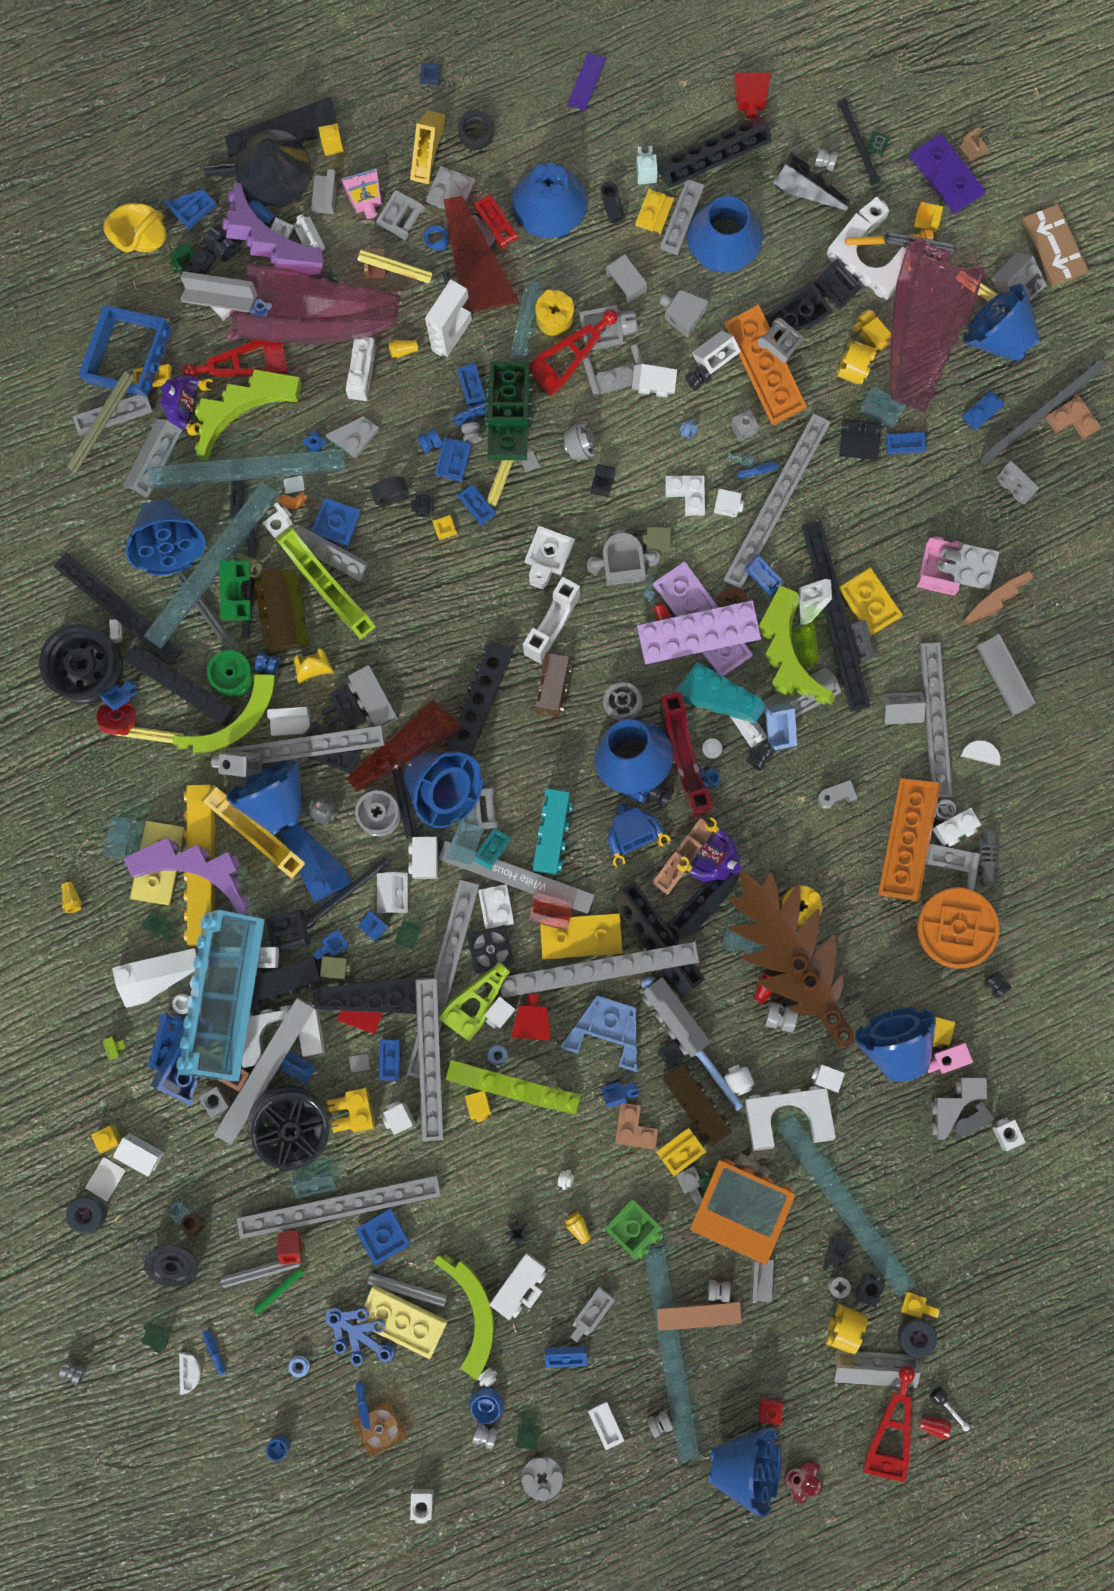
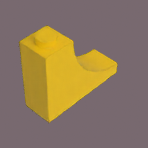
M427 110L417 122L410 180L426 184L430 183L436 150L444 132L446 114Z

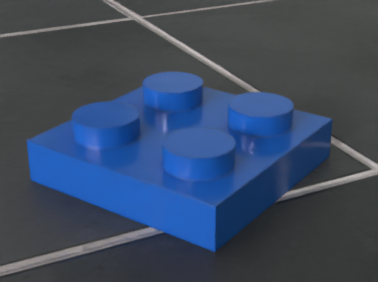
M324 498L311 532L330 542L348 548L360 518L361 510Z
M392 1208L355 1229L374 1266L411 1245Z

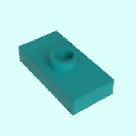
M493 829L474 856L473 861L491 870L510 843L511 837Z

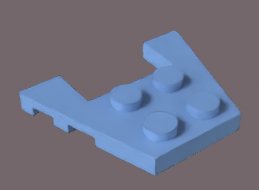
M596 996L563 1042L561 1048L578 1053L583 1036L586 1033L623 1045L624 1050L619 1067L636 1072V1008Z

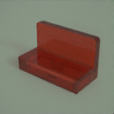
M534 892L532 897L533 907L529 921L567 930L573 913V901Z

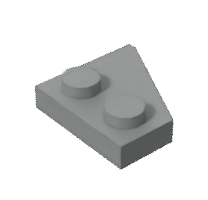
M363 416L328 433L326 438L357 459L379 431V427Z

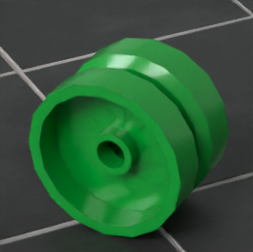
M233 650L221 651L209 661L207 668L208 679L211 685L223 696L230 698L240 697L246 694L253 686L254 669L241 653Z

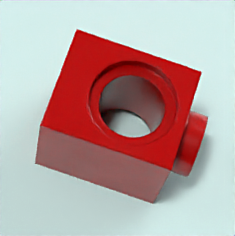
M287 1230L278 1233L277 1256L280 1264L301 1263L302 1240L299 1231Z
M759 1397L758 1419L760 1423L781 1425L783 1407L781 1399Z

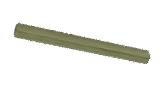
M125 371L67 465L70 471L78 472L134 380V375L130 372Z

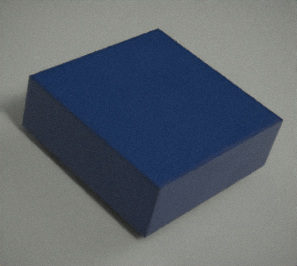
M422 63L420 83L439 85L441 65Z

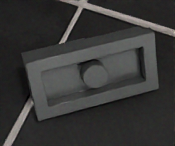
M866 620L850 625L849 628L859 664L878 657L879 654L874 653L872 648L876 646V643L870 640L871 637Z

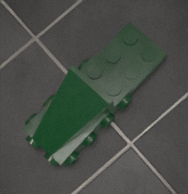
M490 362V373H486V383L489 384V387H486V399H489V401H485V413H488V416H485V428H488V460H527L529 428H532V416H529V413H532V401H529V399H533V387H529V384H533V372L529 373V362Z

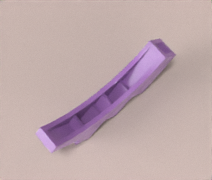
M234 183L233 189L229 190L228 201L232 202V204H230L227 217L223 218L222 223L223 230H226V238L246 240V246L250 247V255L270 257V263L274 264V272L308 276L319 275L323 265L322 249L293 242L271 230L249 207L243 194L241 183Z
M165 838L123 858L131 877L139 878L161 871H184L196 874L220 888L230 899L238 914L244 915L249 912L247 907L250 904L246 896H242L239 888H241L240 882L237 877L233 878V875L240 873L238 869L240 863L235 855L232 856V854L227 852L208 862L210 856L206 848L202 849L201 846L196 845L178 854L177 852L180 849L176 841Z

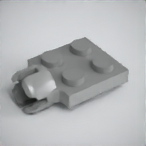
M617 305L579 312L582 328L589 324L594 327L603 319V314L606 310L612 309L618 315V320L614 325H607L599 332L601 338L592 350L624 344L623 338L626 335L636 334L638 332L636 313L633 310L620 312ZM590 333L584 336L585 346L593 337Z
M961 543L958 550L943 549L939 557L948 559V561L938 560V569L942 572L950 573L952 582L989 590L999 551Z

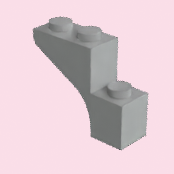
M958 1078V1082H955V1093L958 1094V1098H934V1102H931V1114H934V1123H931V1133L934 1135V1139L944 1140L948 1137L959 1114L967 1103L976 1099H987V1078Z

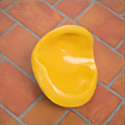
M126 203L120 205L107 216L103 225L104 233L110 242L124 252H131L133 250L152 252L159 249L166 240V229L162 222L164 218L163 213L146 204Z

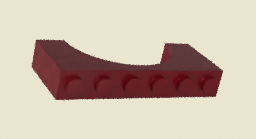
M681 691L661 696L659 706L667 735L672 745L673 757L690 818L709 814L713 805L694 756L687 726L686 708Z

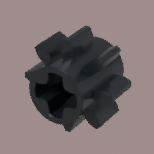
M426 494L416 495L415 500H411V511L415 512L417 517H428L430 512H434V500H430V496Z
M517 1219L516 1225L508 1224V1227L511 1229L505 1232V1235H510L508 1243L515 1241L517 1246H519L521 1240L527 1243L525 1235L531 1233L530 1231H525L527 1223L520 1225ZM514 1228H515L516 1230H518L519 1228L522 1229V1232H521L522 1237L517 1236V1237L515 1238V1237L513 1236V1234H514L513 1229H514Z

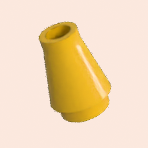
M393 339V342H389L391 357L398 359L417 352V341Z
M73 882L63 883L61 885L62 908L65 909L66 913L81 910L82 902L74 888Z
M579 1212L569 1215L564 1220L566 1223L565 1227L581 1244L591 1239L583 1215H580Z

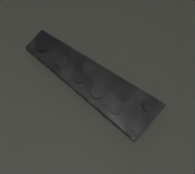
M332 96L225 136L229 157L237 155L239 148L247 138L263 130L275 129L285 131L296 137L300 142L321 138L319 127L332 124L338 125Z
M434 975L313 989L314 1006L318 1010L417 1014L415 979L434 978Z

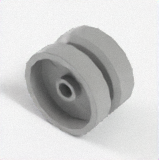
M374 790L368 792L359 799L356 805L355 816L357 823L366 833L372 836L383 837L390 835L401 822L399 804L390 794L384 791ZM381 811L382 815L376 817V812Z

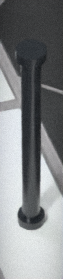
M842 99L837 103V107L841 109L870 177V185H875L881 181V178L876 174L848 108V100Z

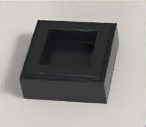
M674 1040L657 1052L669 1068L685 1057Z

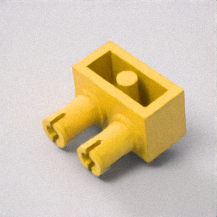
M368 1088L346 1092L345 1097L327 1100L328 1105L335 1104L333 1107H328L330 1113L343 1109L349 1111V1117L331 1120V1125H339L332 1128L333 1133L351 1129L354 1133L376 1128Z

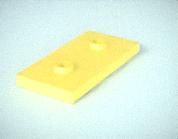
M146 821L140 850L165 838H169L172 841L175 840L178 844L180 851L177 853L179 854L182 851L184 830L186 828ZM177 871L154 872L134 878L130 899L171 906Z
M373 1285L364 1305L369 1310V1316L364 1321L357 1320L356 1323L361 1324L374 1322L376 1319H383L386 1322V1327L383 1332L377 1334L430 1359L448 1321ZM361 1311L360 1316L364 1317L365 1313ZM376 1323L377 1328L381 1329L382 1325L380 1323Z

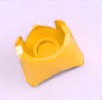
M318 648V652L302 657L296 655L294 657L298 683L321 674L334 673L325 652L321 648Z

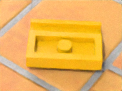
M648 189L635 226L662 234L674 202V197L670 198L663 193Z
M688 1127L656 1151V1153L672 1175L675 1176L706 1153V1150Z

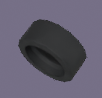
M479 110L470 111L460 118L458 134L461 143L471 150H482L491 144L494 138V126L491 118L485 112ZM480 122L486 125L487 133L482 138L472 139L466 136L465 128L470 123Z
M401 476L380 480L370 488L374 503L379 506L398 502L409 494L405 478Z

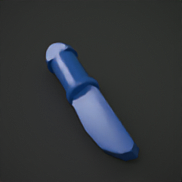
M769 462L743 471L740 470L737 473V478L743 480L746 477L757 476V474L776 470L779 468V464Z
M203 1330L202 1335L209 1354H211L210 1357L214 1362L216 1372L219 1375H223L225 1373V1366L220 1357V1352H218L216 1341L211 1332Z
M358 1382L355 1390L358 1397L359 1418L363 1427L370 1430L371 1423L365 1385L362 1382Z

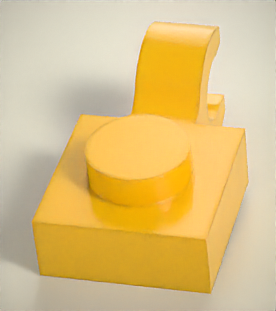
M906 1291L900 1311L921 1319L923 1313L938 1318L940 1310L927 1305V1298Z

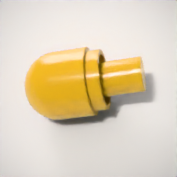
M865 310L856 319L857 323L852 326L853 330L858 332L875 319V312Z

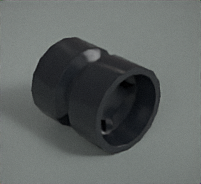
M221 225L211 227L203 237V243L210 251H213L214 255L221 262L230 260L239 249V244L234 239L226 238V230H223Z

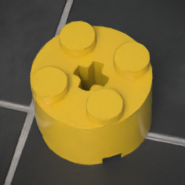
M547 290L537 300L535 306L536 321L542 332L551 336H557L571 328L574 321V305L572 299L567 294L557 290Z
M850 339L846 346L849 350L843 353L836 376L861 385L864 378H867L871 367H868L870 361H873L877 350Z
M800 886V902L803 903L805 909L801 912L799 911L797 928H801L817 909L820 910V915L822 912L820 895L814 889L807 886ZM794 888L790 889L782 897L779 906L780 909L782 908V906L784 905V903L786 902L787 898L789 897Z
M838 1304L835 1318L831 1317L828 1322L827 1329L830 1332L827 1335L825 1344L847 1353L855 1354L863 1340L860 1339L862 1332L865 1333L867 1315Z

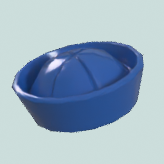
M481 1388L475 1391L469 1399V1411L474 1419L480 1423H492L503 1414L504 1400L493 1389Z

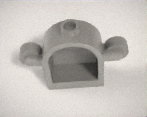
M624 530L615 531L614 535L606 541L603 549V559L591 557L588 559L586 567L592 574L599 573L602 567H604L607 586L645 581L646 578L644 562L648 566H656L660 561V554L653 549L643 554L642 546L638 539L631 534L625 533Z

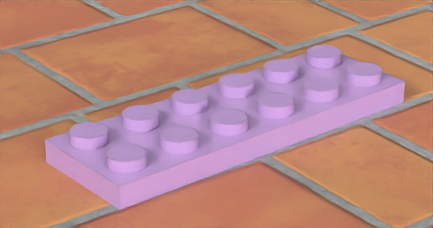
M685 561L653 583V587L675 617L718 608ZM745 643L701 652L715 672L723 677L753 657Z
M753 601L637 625L645 664L761 639Z

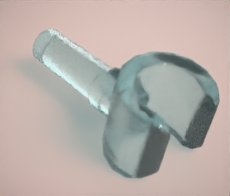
M730 453L727 455V458L741 463L745 469H750L755 464V459L749 454L744 459Z
M649 574L648 584L643 595V599L649 602L653 601L656 594L655 591L651 590L653 574Z

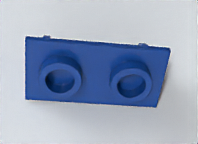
M288 1051L279 1066L280 1070L304 1084H307L316 1068L315 1065Z

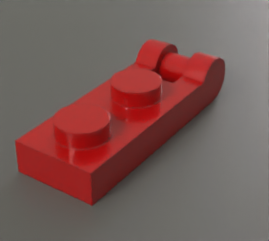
M491 194L474 203L475 209L501 249L506 248L508 243H514L518 240L516 232ZM506 231L508 235L502 237L501 233Z

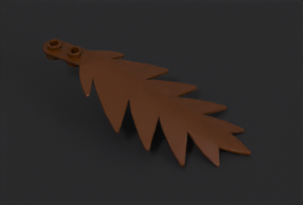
M740 871L745 897H729V900L739 911L756 921L757 924L729 926L728 929L745 939L770 947L742 955V959L773 971L785 973L758 980L757 984L775 994L796 1002L805 1003L790 1006V1010L808 1016L818 1015L839 1046L847 1047L851 1045L854 1041V1032L835 1005L842 992L844 976L840 975L831 987L836 958V935L833 934L812 957L816 946L820 910L817 909L796 932L800 909V885L797 884L780 909L777 885L772 872L769 873L765 883L761 886L754 878ZM831 1016H835L837 1018V1021L835 1023H831L829 1021V1018ZM845 1033L848 1035V1039L842 1040L840 1035Z

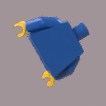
M626 804L619 805L616 808L618 816L612 819L614 825L610 827L608 834V843L611 853L615 856L613 863L616 867L615 860L617 858H622L623 864H625V859L620 855V852L626 854L656 839L658 845L663 847L664 845L661 843L662 837H665L667 842L670 843V837L663 834L664 830L655 816L645 811L641 812L639 808L629 810Z

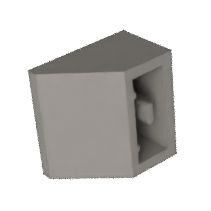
M1019 252L991 278L998 293L1001 292L1003 295L1010 291V286L1019 283L1023 284L1027 289L1030 301L1046 286L1034 257Z

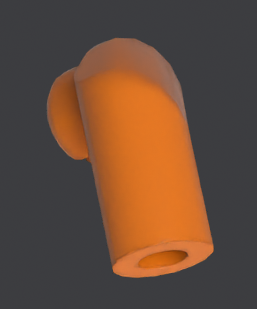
M303 492L296 497L282 494L278 498V502L282 507L285 506L287 509L292 510L297 509L308 500Z

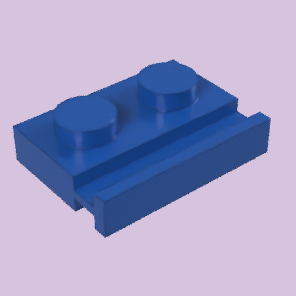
M444 437L435 476L463 482L472 444Z

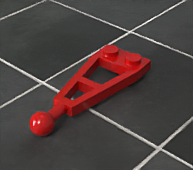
M612 309L606 310L603 314V319L594 327L591 324L587 325L539 354L529 363V373L533 372L535 380L550 397L567 383L601 338L599 332L607 325H614L617 322L618 315L616 311ZM590 333L593 337L583 350L580 351L574 342ZM568 346L577 357L560 378L545 360Z
M281 335L261 338L207 359L208 364L195 366L188 363L182 368L183 375L193 377L205 372H209L210 376L250 377L253 376L254 370L288 374ZM261 347L264 348L267 369H240L238 356ZM229 359L233 360L234 369H215L216 364Z
M902 1366L899 1369L898 1376L901 1380L899 1391H893L867 1449L863 1467L864 1473L904 1483L910 1461L911 1397L907 1395L909 1383L915 1378V1371L910 1366ZM898 1401L904 1403L903 1422L890 1419ZM886 1427L903 1430L902 1458L876 1452Z

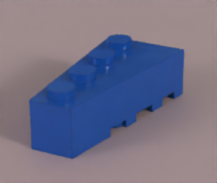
M198 1016L196 1032L211 1034L213 1024ZM182 1024L150 1086L192 1106L198 1077L180 1075L177 1069V1060L181 1056L182 1050L180 1048V1041L185 1032ZM195 1038L194 1045L197 1044L207 1049L209 1039Z

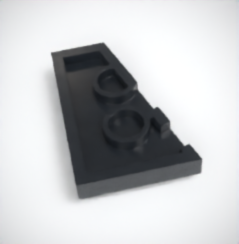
M314 721L302 737L329 734L330 732L317 721ZM351 750L307 758L350 773L362 757Z

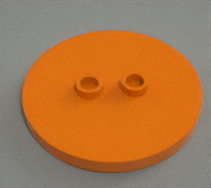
M953 887L934 894L925 902L918 916L917 934L922 948L931 959L945 967L963 969L981 963L992 953L999 937V921L993 906L984 896L971 889Z

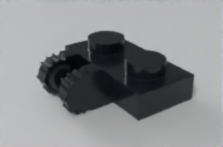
M348 685L329 693L334 704L324 708L321 712L323 715H328L337 709L339 715L330 718L327 721L328 726L343 720L346 728L349 729L365 721Z

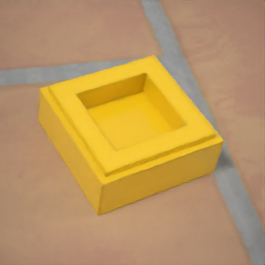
M451 515L432 521L439 540L457 534Z

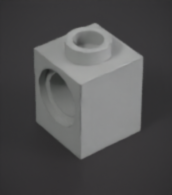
M751 410L733 417L731 427L739 442L757 434L759 426Z
M211 1085L202 1091L203 1095L199 1097L210 1118L217 1117L231 1107L220 1086L213 1087ZM212 1095H216L219 1098V1103L216 1106L210 1103Z

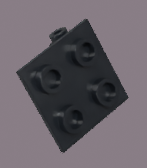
M842 419L839 457L878 460L880 433L882 432L881 422Z

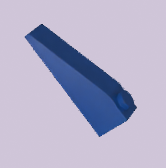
M297 823L280 832L287 847L305 863L299 872L314 901L319 902L352 884L343 865L301 825Z

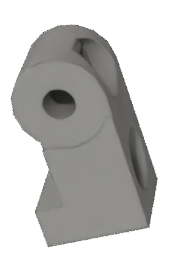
M849 780L821 791L817 802L822 808H829L840 800L847 799V802L851 803L858 798L852 782Z

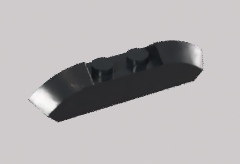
M730 872L725 880L707 881L667 924L677 940H682L693 934L732 892L740 872L737 874Z

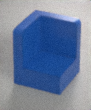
M368 910L367 916L358 925L375 942L389 927L370 910Z

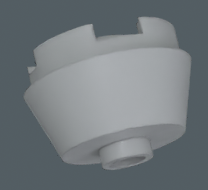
M585 421L582 423L576 422L564 433V448L573 460L591 459L592 456L598 453L597 450L593 449V445L596 444L591 429L587 430L585 428L587 425Z
M618 682L611 685L603 697L605 711L616 720L634 718L640 712L643 703L642 695L638 688L627 682Z

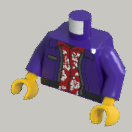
M184 374L174 377L173 380L167 379L161 386L162 397L160 406L165 411L167 419L171 424L183 430L186 428L189 435L196 436L199 433L195 429H199L200 424L189 423L198 392L197 386L202 391H210L212 389L206 387V382L213 383L211 379L199 380V378Z
M710 818V821L714 823V826L710 828L705 824V828L707 831L715 832L716 834L710 835L690 863L692 866L689 865V860L686 857L680 858V861L685 863L686 866L677 864L679 871H689L690 875L702 882L714 881L716 879L725 880L730 872L737 874L741 870V864L738 863L739 856L736 854L737 848L732 837L722 828L719 829L716 820Z

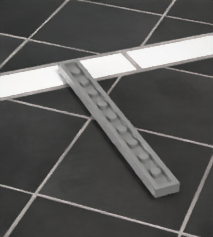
M813 413L723 580L724 582L735 588H742L749 575L744 568L756 555H760L828 429L830 421Z
M463 880L459 881L434 972V978L437 979L438 1015L448 1003L479 889L478 884ZM438 1019L439 1032L442 1025V1021L440 1019ZM418 1034L406 1074L419 1078Z
M692 942L507 976L500 987L502 998L699 963L697 944Z
M436 1175L237 1218L240 1239L435 1198L441 1196L438 1176Z

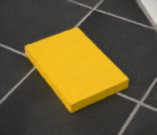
M871 567L839 586L841 596L857 620H866L870 637L903 616Z

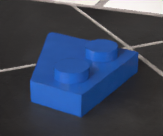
M204 190L195 191L193 194L181 195L179 199L172 201L169 199L163 201L165 206L188 230L217 206L216 202Z

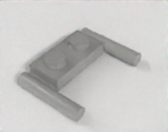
M632 345L631 351L635 364H643L638 345ZM590 358L583 360L593 396L632 386L634 363L597 373L595 376Z
M929 844L926 864L969 872L966 888L974 891L980 854Z

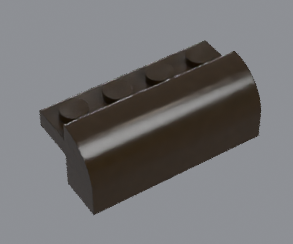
M274 569L260 573L261 576L254 579L253 582L265 653L273 655L283 650H299L308 646L309 640L297 570Z

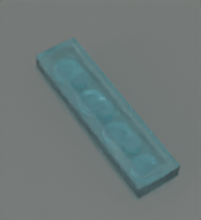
M533 281L525 286L510 356V359L516 361L525 356L528 351L527 340L531 335V321L536 313L534 306L539 298V284Z

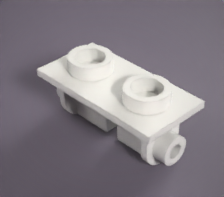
M299 215L297 222L293 226L302 245L319 248L322 251L326 250L311 218Z
M731 717L751 748L767 739V735L757 721L754 724Z

